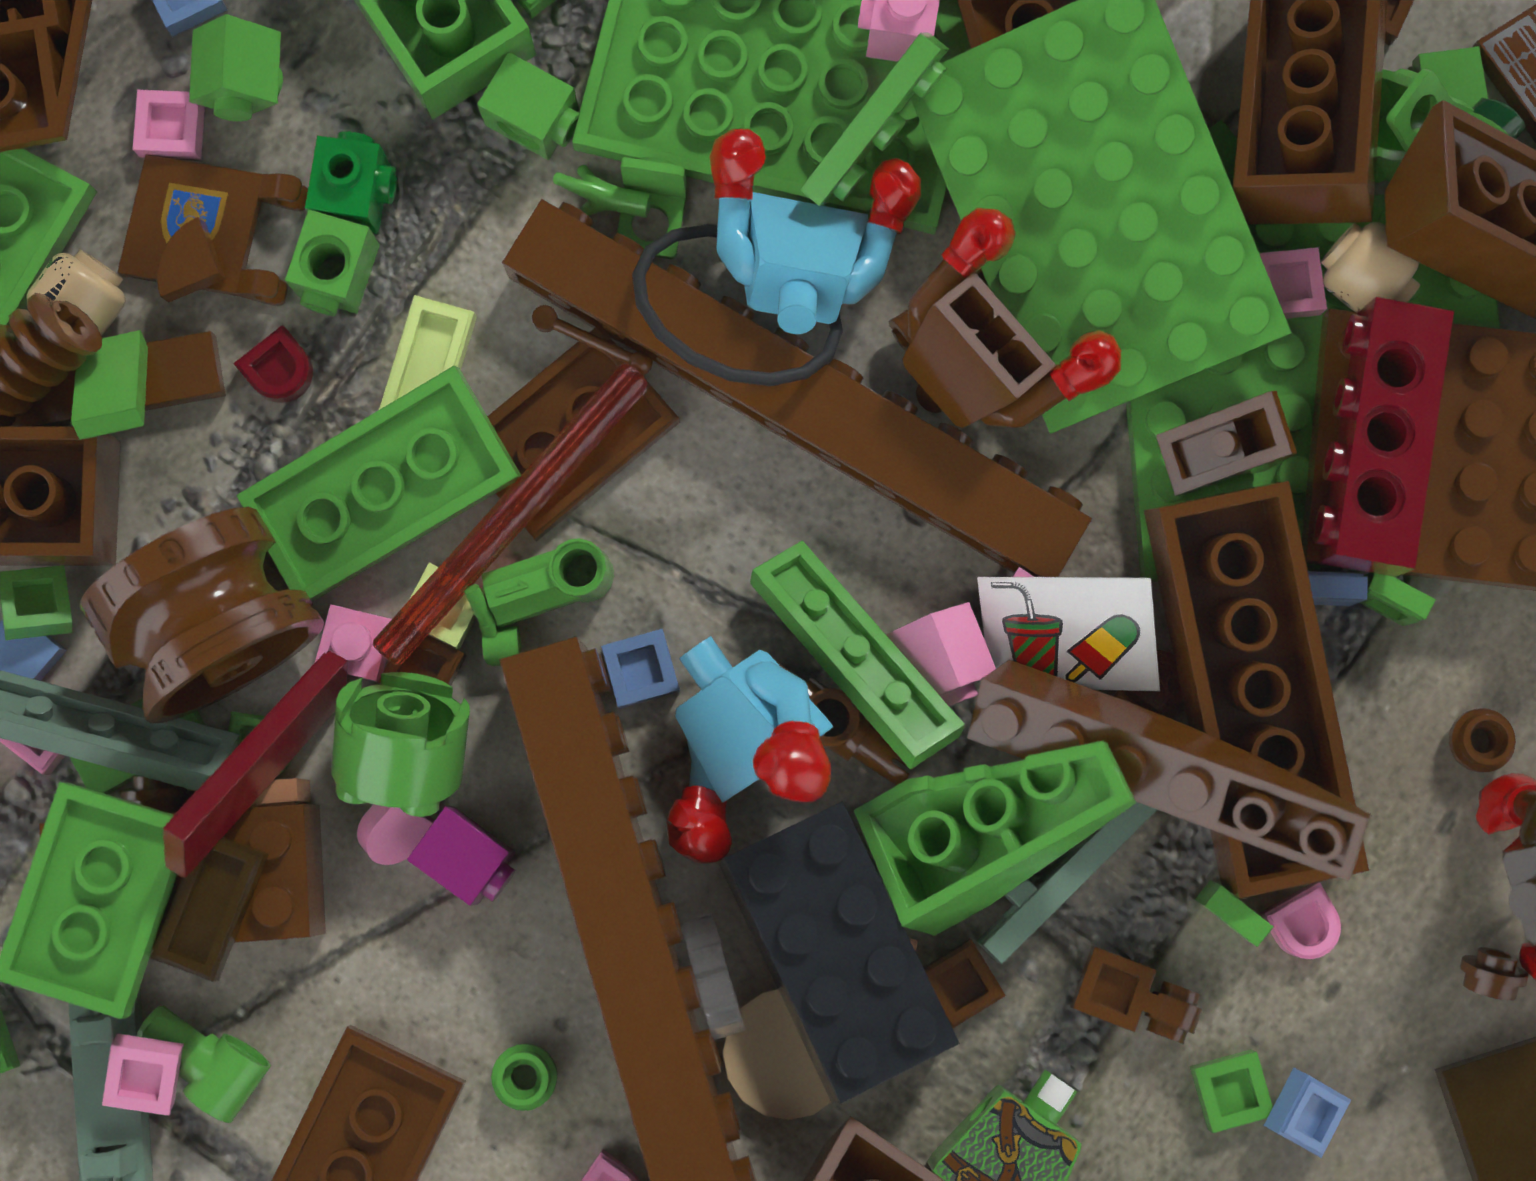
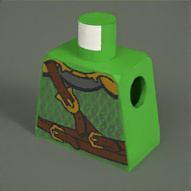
M1044 1069L1024 1101L998 1084L938 1146L927 1160V1163L932 1172L945 1181H1067L1080 1153L1082 1144L1073 1135L1058 1126L1057 1123L1078 1092L1046 1069Z

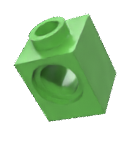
M510 52L506 55L477 104L485 126L548 161L558 145L566 147L574 137L580 115L578 113L579 106L574 87Z
M308 209L285 281L297 296L301 297L299 304L309 310L328 316H336L339 308L357 314L380 244L367 226ZM331 257L345 258L344 269L337 277L330 280L318 278V269L326 259Z

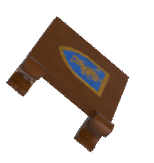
M145 154L117 273L125 277L157 282L158 264L167 242L184 224L199 217L207 225L226 280L201 290L239 296L268 305L281 306L286 300L288 284L280 280V277L274 272L246 269L261 203L264 202L284 209L301 212L305 210L308 188L302 185L299 178L289 174H260Z

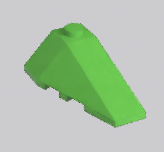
M1100 741L1029 755L1025 760L990 767L983 764L964 768V772L934 778L927 775L907 779L856 808L854 813L902 927L935 936L992 905L1134 805L1136 801L1108 744Z

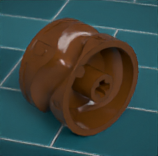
M237 507L223 510L192 521L162 535L106 571L88 588L80 600V608L90 626L95 629V634L100 643L103 644L114 667L133 665L146 670L143 690V712L145 720L150 724L172 721L189 715L245 688L300 652L323 629L325 623L317 610L312 608L313 603L305 591L299 589L277 591L266 581L263 563L266 552L276 541L257 509Z

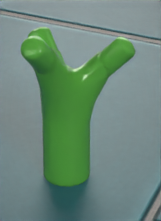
M581 165L577 169V174L581 179H576L560 172L555 173L553 176L554 184L588 200L579 208L588 216L605 210L647 218L652 200L651 193L607 183L596 177L587 165Z

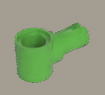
M164 1005L155 1008L137 1032V1037L184 1044L179 1077L188 1083L183 1090L184 1095L200 1110L225 1123H232L271 1067L270 1062L261 1053L244 1041L229 1034H223L220 1039L214 1034L205 1037Z

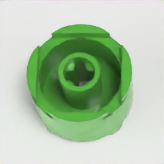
M406 672L381 673V684L363 688V677L351 681L341 689L336 700L331 774L336 782L337 797L350 804L371 803L379 806L401 808L406 814L416 817L435 814L439 810L440 801L454 794L462 782L470 715L468 702L464 698L460 704L452 698V686L439 679L421 674Z

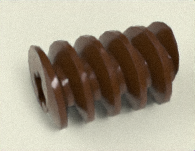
M34 293L27 299L29 311L17 308L9 315L10 326L0 324V427H10L15 422L16 417L23 416L33 407L34 401L43 399L51 391V386H58L68 377L69 371L78 369L86 361L87 355H94L102 348V337L98 326L76 305L68 301H54L44 294Z

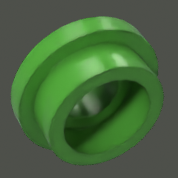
M524 1043L508 1048L498 1057L494 1064L491 1078L493 1090L503 1104L515 1110L528 1111L540 1107L551 1097L556 1088L558 1075L556 1064L546 1050L534 1044ZM527 1064L535 1069L537 1081L533 1087L522 1088L517 1085L514 1080V1070L517 1066Z

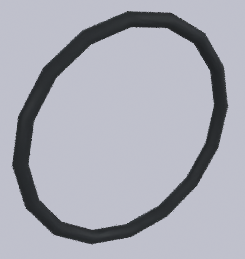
M704 224L673 229L644 248L632 273L636 307L655 337L688 364L728 381L775 386L808 379L834 358L843 333L840 313L837 321L829 324L830 332L823 351L802 367L773 373L731 368L696 353L668 331L648 301L645 276L655 255L678 241L703 237L717 238L718 225Z

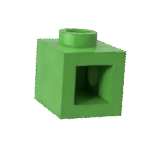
M228 14L194 29L192 36L189 102L214 109L213 114L216 117L228 121L250 120L252 114L278 104V95L283 84V74L279 67L281 31Z

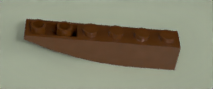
M1008 660L981 679L967 736L968 739L1024 760L1029 755L1104 741L1108 744L1136 802L1349 881L1371 817L1370 813L1291 772L1195 728L1130 702L1018 662Z

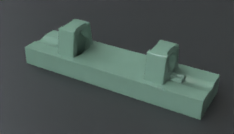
M1136 802L1068 850L1034 885L1027 879L1004 895L1012 906L976 942L993 960L1003 964L1157 809Z
M139 988L130 1017L124 1019L68 1003L79 1181H153L149 1112L102 1106L111 1044L117 1033L137 1036V1032L143 1023L141 989ZM126 1144L125 1147L117 1150L99 1153V1147Z

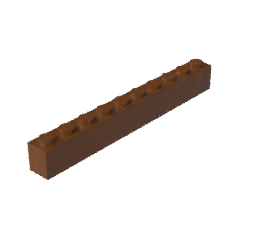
M543 199L540 200L502 261L510 280L593 328L600 325L611 339L634 352H646L650 355L654 364L1014 573L1020 567L1034 577H1059L1092 520L1091 517L1080 511L1083 504L1076 497L1054 486H1050L1046 492L1025 479L1028 472L1018 463L999 454H995L991 460L970 447L973 440L963 431L943 422L937 428L915 416L918 408L912 402L892 391H885L884 395L881 396L861 384L864 377L854 368L839 360L832 359L829 364L823 366L808 379L775 386L728 381L688 364L655 337L636 307L632 273L644 248L622 234L616 233L613 239H610L591 228L594 221L586 213L569 203L562 202L559 208ZM651 263L645 276L648 301L665 328L696 353L731 368L767 373L802 367L814 358V356L807 353L809 345L795 334L784 331L780 327L772 333L753 322L755 314L739 301L723 296L719 302L700 291V281L682 268L669 265L664 270Z

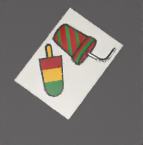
M977 577L984 639L996 668L1008 660H1012L1094 690L1160 691L1151 578Z

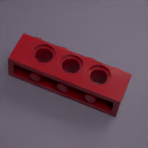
M1375 297L1357 315L1350 316L1343 337V352L1351 354L1347 378L1340 379L1333 401V415L1341 417L1337 442L1332 441L1329 444L1323 465V478L1331 481L1327 505L1320 506L1313 529V541L1315 544L1321 545L1318 563L1393 577L1416 568L1454 311ZM1378 360L1388 361L1397 368L1400 374L1399 387L1389 386L1381 380L1377 372ZM1369 423L1380 424L1388 431L1391 438V446L1388 452L1375 448L1369 441L1367 435ZM1360 485L1372 488L1379 495L1381 511L1378 516L1370 515L1360 507L1357 499Z

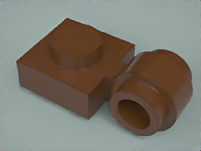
M1091 946L1070 1008L1132 1032L1136 1031L1143 1011L1145 1016L1150 1018L1147 1031L1184 1044L1187 1033H1195L1203 1010L1197 1007L1200 994L1167 981H1163L1159 992L1153 991L1151 993L1149 991L1157 970L1095 946Z

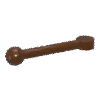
M540 305L533 311L532 321L540 332L546 333L556 330L628 364L629 370L634 375L643 376L652 369V358L646 352L638 351L631 353L558 318L557 313L551 306Z

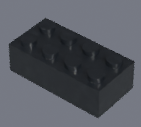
M843 801L722 859L719 866L831 1102L841 1104L960 1044L912 943L900 923L895 908Z

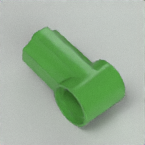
M578 538L563 542L555 550L481 575L489 609L495 618L497 626L501 628L577 602L585 603L600 599L605 596L612 586L614 569L609 557L591 541ZM589 555L594 557L597 562V572L594 579L585 586H571L567 580L569 564L579 556Z

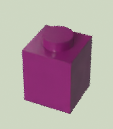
M449 806L444 807L407 858L408 862L469 906L479 904L484 896L493 902L506 887L516 871L508 865V862L516 853L515 850L457 808Z

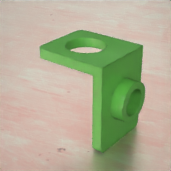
M623 157L620 169L624 188L652 194L650 208L662 211L669 221L666 233L673 229L682 228L687 197L685 168L658 157H641L639 159ZM620 213L617 233L632 239L643 248L653 242L644 241L636 236L632 229L635 215ZM679 241L661 251L655 257L665 259L676 258Z

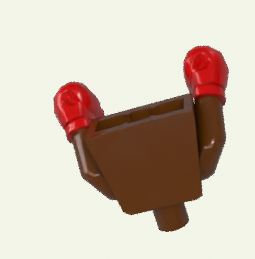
M976 208L962 218L950 241V246L941 254L944 259L914 292L908 303V336L912 342L902 361L904 368L918 383L916 388L917 400L927 411L932 413L943 411L954 425L961 428L978 420H981L988 426L1024 427L1064 399L1071 401L1079 394L1094 391L1110 384L1121 371V349L1113 335L1101 330L1085 333L1080 336L1070 347V355L1056 365L976 274L987 261H997L1003 258L1012 248L1016 235L1012 219L998 209Z

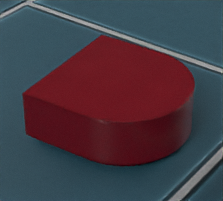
M281 325L233 363L262 397L276 403H287L301 397L309 388L313 378V365L310 357L284 325Z

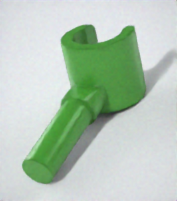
M473 584L468 586L464 593L482 632L484 660L488 665L501 666L499 659L519 654V651H521L519 627L497 628L495 618L479 585Z

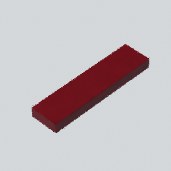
M330 650L327 653H323L163 827L166 868L186 879L336 711L337 696L341 689L347 685L348 661Z

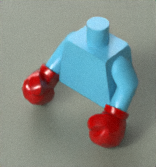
M748 128L731 129L715 139L709 157L714 185L716 186L714 199L719 200L716 246L718 256L734 279L744 284L747 305L756 311L777 314V322L780 328L791 334L807 333L813 329L816 322L825 324L836 322L842 304H856L881 282L896 234H902L904 222L913 212L921 197V178L909 163L898 158L882 161L872 175L869 195L873 198L869 220L868 214L753 192L754 176L762 169L766 155L761 137Z
M711 636L679 658L701 691L676 708L675 717L687 738L691 768L689 787L682 790L681 799L675 800L667 818L669 845L687 859L701 864L717 862L729 853L732 845V836L726 824L725 808L727 800L758 779L766 781L772 794L796 802H813L820 799L826 792L831 780V764L820 736L833 726L809 699L806 682L780 667L768 652L758 650L735 667H732Z

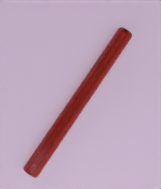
M626 363L620 365L374 638L373 646L375 650L390 663L396 666L403 664L465 594L464 590L480 578L647 391V381L640 372Z

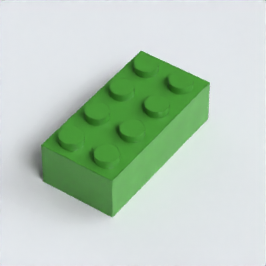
M354 0L432 120L488 86L508 52L525 61L536 56L529 27L511 0Z

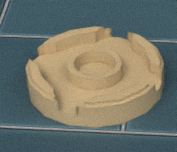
M775 988L764 991L743 1004L728 1026L723 1051L728 1080L741 1100L762 1115L785 1120L814 1115L830 1104L831 1101L779 990Z

